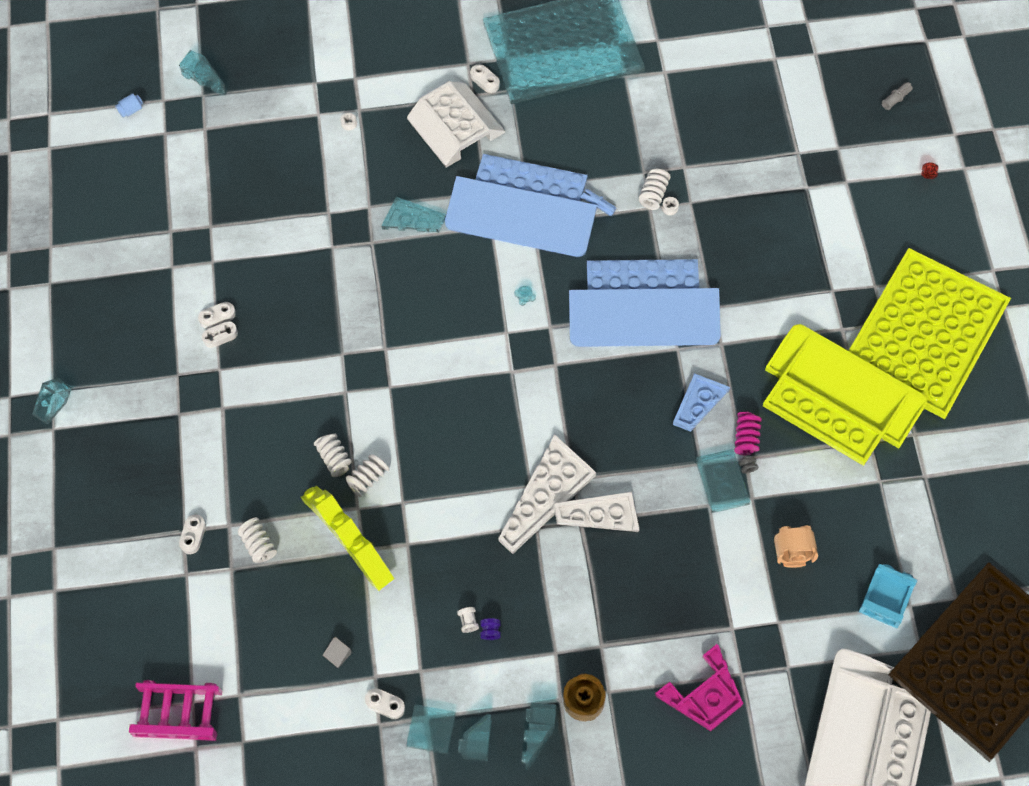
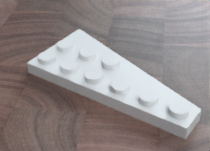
M555 434L540 464L527 484L520 501H518L511 518H509L498 538L499 542L512 554L555 515L554 503L570 501L596 476V472Z

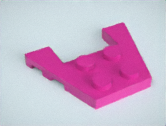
M718 644L702 656L714 670L715 674L688 696L683 698L671 682H668L655 693L657 698L709 731L716 728L743 705Z

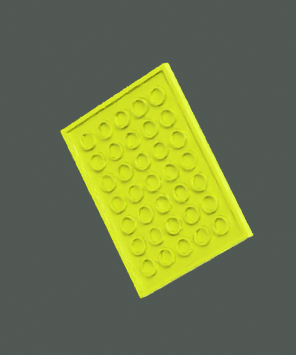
M908 248L851 345L849 352L924 394L927 399V405L924 409L945 419L1011 298Z

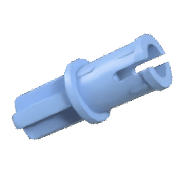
M588 188L585 190L586 193L582 194L581 199L591 204H596L597 208L607 215L612 216L616 211V207L604 200L603 196L599 197Z

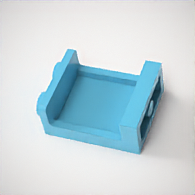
M879 564L859 612L897 629L903 620V614L918 580L914 579L911 574L900 573L894 570L890 565Z

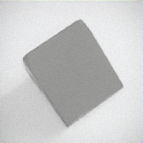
M334 637L323 656L339 668L352 652L349 647Z

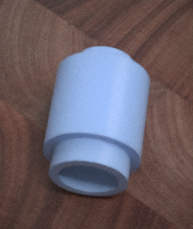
M132 93L118 101L115 107L122 117H129L142 109L141 105L143 102L138 95L135 96Z

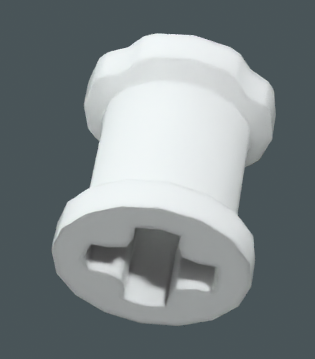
M474 607L463 608L457 612L461 618L463 633L479 629L474 615L476 612Z

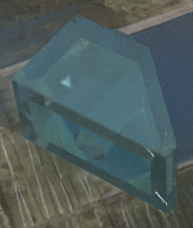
M59 378L42 383L32 415L43 423L49 424L66 405L72 387Z
M486 714L464 733L463 739H459L458 752H462L463 759L488 761L492 722L491 714Z

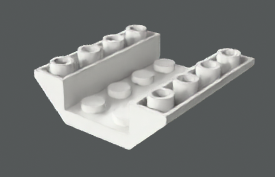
M449 81L421 97L407 116V120L446 168L461 159V150L486 136L492 141L505 133V130L470 88L461 82Z

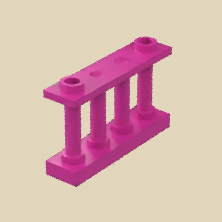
M151 680L136 683L135 687L140 692H143L140 719L137 724H130L129 733L133 737L216 741L217 732L210 725L213 696L222 695V690L217 684L205 683L204 686L155 684L156 682ZM152 693H164L160 722L157 725H150L148 717ZM172 693L184 694L181 723L178 726H170V723H168ZM193 694L205 695L202 723L199 724V727H191L189 724Z

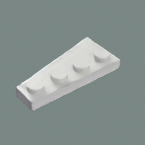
M632 492L554 503L556 521L559 525L639 531Z

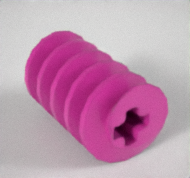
M739 412L737 414L738 426L736 427L737 433L735 436L737 440L735 441L736 447L734 452L738 455H751L753 452L759 451V447L756 444H759L760 440L756 437L760 436V432L756 430L761 429V425L757 423H760L762 418L750 412Z

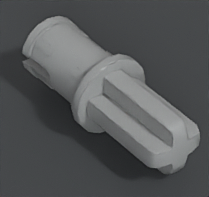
M904 83L897 90L894 89L891 95L882 101V106L886 110H890L896 103L903 101V97L913 89L911 83Z

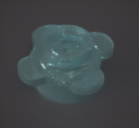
M522 286L514 292V295L519 299V304L522 306L536 299L530 286Z

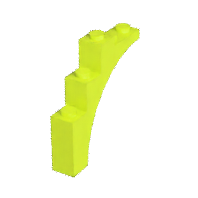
M317 486L307 489L301 499L335 535L364 573L370 584L380 591L395 578L371 542L363 537L353 520L343 512L333 495L327 490H321Z

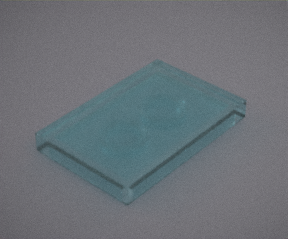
M733 449L695 458L711 513L750 505V499Z

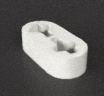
M224 322L205 330L202 334V340L209 348L217 347L235 339L238 335V330L234 323ZM230 328L231 333L228 334L226 329ZM212 335L214 340L210 341L209 336Z

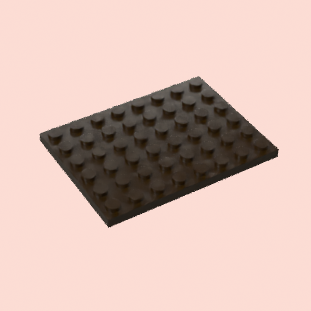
M989 562L888 674L988 762L997 755L1029 716V595Z

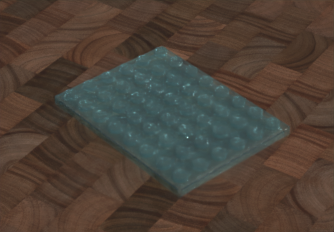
M556 0L483 18V25L510 104L645 71L644 63L619 0Z

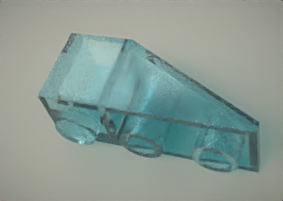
M190 50L179 64L182 76L188 80L196 81L201 86L211 88L215 93L226 95L224 83L206 57Z
M531 703V709H526V721L529 722V730H524V742L527 743V751H522V763L525 764V770L530 769L554 732L556 705Z

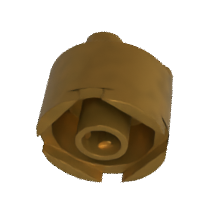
M589 674L578 675L570 679L564 688L563 704L565 711L578 721H592L603 711L606 693L598 678ZM587 695V699L585 701L581 700V697Z

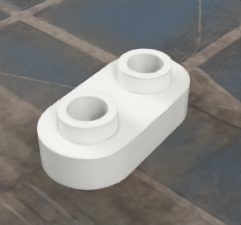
M480 64L471 68V79L485 92L495 93L499 90V78L488 68Z
M223 302L201 311L198 320L203 328L209 329L233 320L236 311L231 303Z
M191 515L185 521L179 546L186 554H194L200 548L206 529V523L200 515ZM193 522H198L196 526H191ZM188 540H192L191 544H186Z
M371 689L365 696L367 707L386 717L398 719L405 712V705L402 699L385 691ZM378 696L379 700L377 702H373L372 697ZM392 704L398 705L396 710L390 709Z

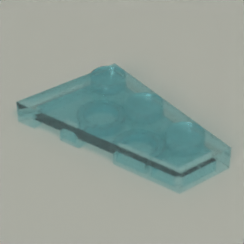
M396 197L382 224V230L397 228L400 231L415 229L418 232L439 233L445 222L446 214Z

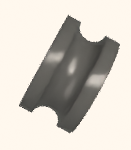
M749 457L739 462V466L742 467L741 472L746 474L756 471L759 468L755 464L756 458Z

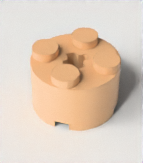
M805 525L800 528L781 527L779 533L774 537L777 561L779 564L782 562L784 567L806 566V562L809 560L812 563L817 560L818 552L815 535L810 526Z

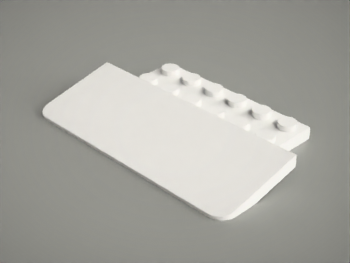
M841 649L836 653L805 786H916L931 712L905 689L891 685L893 679L888 674L894 667L848 649Z

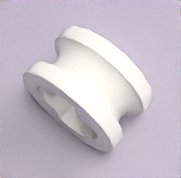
M345 113L341 116L340 121L343 129L348 131L355 129L357 121L354 114Z
M674 197L665 198L662 204V211L666 215L676 214L679 207L678 200Z

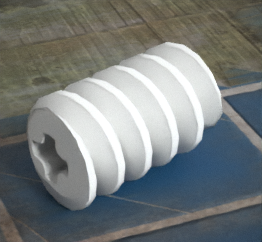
M651 169L648 172L639 196V202L642 206L650 210L659 209L666 186L671 178L668 172L662 169Z
M337 434L322 436L314 442V446H316L321 458L324 459L323 461L331 472L332 477H339L345 474L352 462L351 459H346L348 457L346 452L342 453L345 449L343 446H340L341 441L336 440Z
M373 454L369 455V460L363 461V465H358V471L353 470L352 476L348 475L346 477L349 487L359 497H362L360 490L367 492L366 484L370 487L373 486L372 479L376 482L379 481L376 476L377 474L382 477L384 476L382 469L389 471L386 463Z
M257 517L243 523L238 529V534L241 536L242 542L245 543L249 555L252 556L253 562L262 563L273 558L277 551H270L274 546L272 543L267 544L270 538L264 537L267 534L265 530L260 531L263 525L257 524L260 521Z

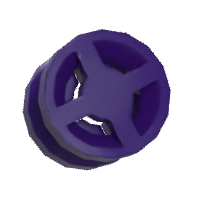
M488 618L480 621V625L483 628V631L480 633L482 639L497 640L501 638V632H499L500 620Z

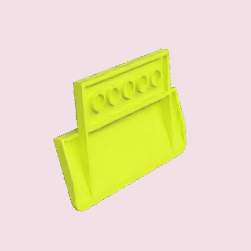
M801 324L794 325L790 329L765 368V371L779 378V381L764 401L763 407L863 466L881 439L899 449L927 405V399L924 394Z

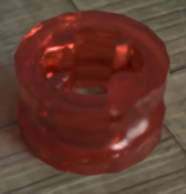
M931 162L923 164L922 177L926 179L936 178L938 176V165Z

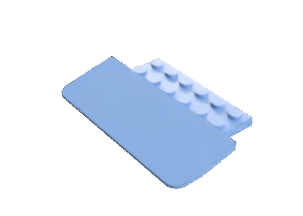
M483 154L475 180L456 176L445 218V226L451 231L580 257L587 251L597 205L581 202V196L584 193L587 182V175Z
M698 259L587 261V290H569L570 341L577 347L715 345L719 342L721 336L719 288H699Z

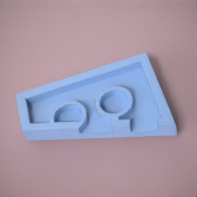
M694 373L673 425L691 432L729 392L730 387Z

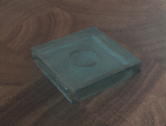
M415 705L406 746L448 754L456 712Z

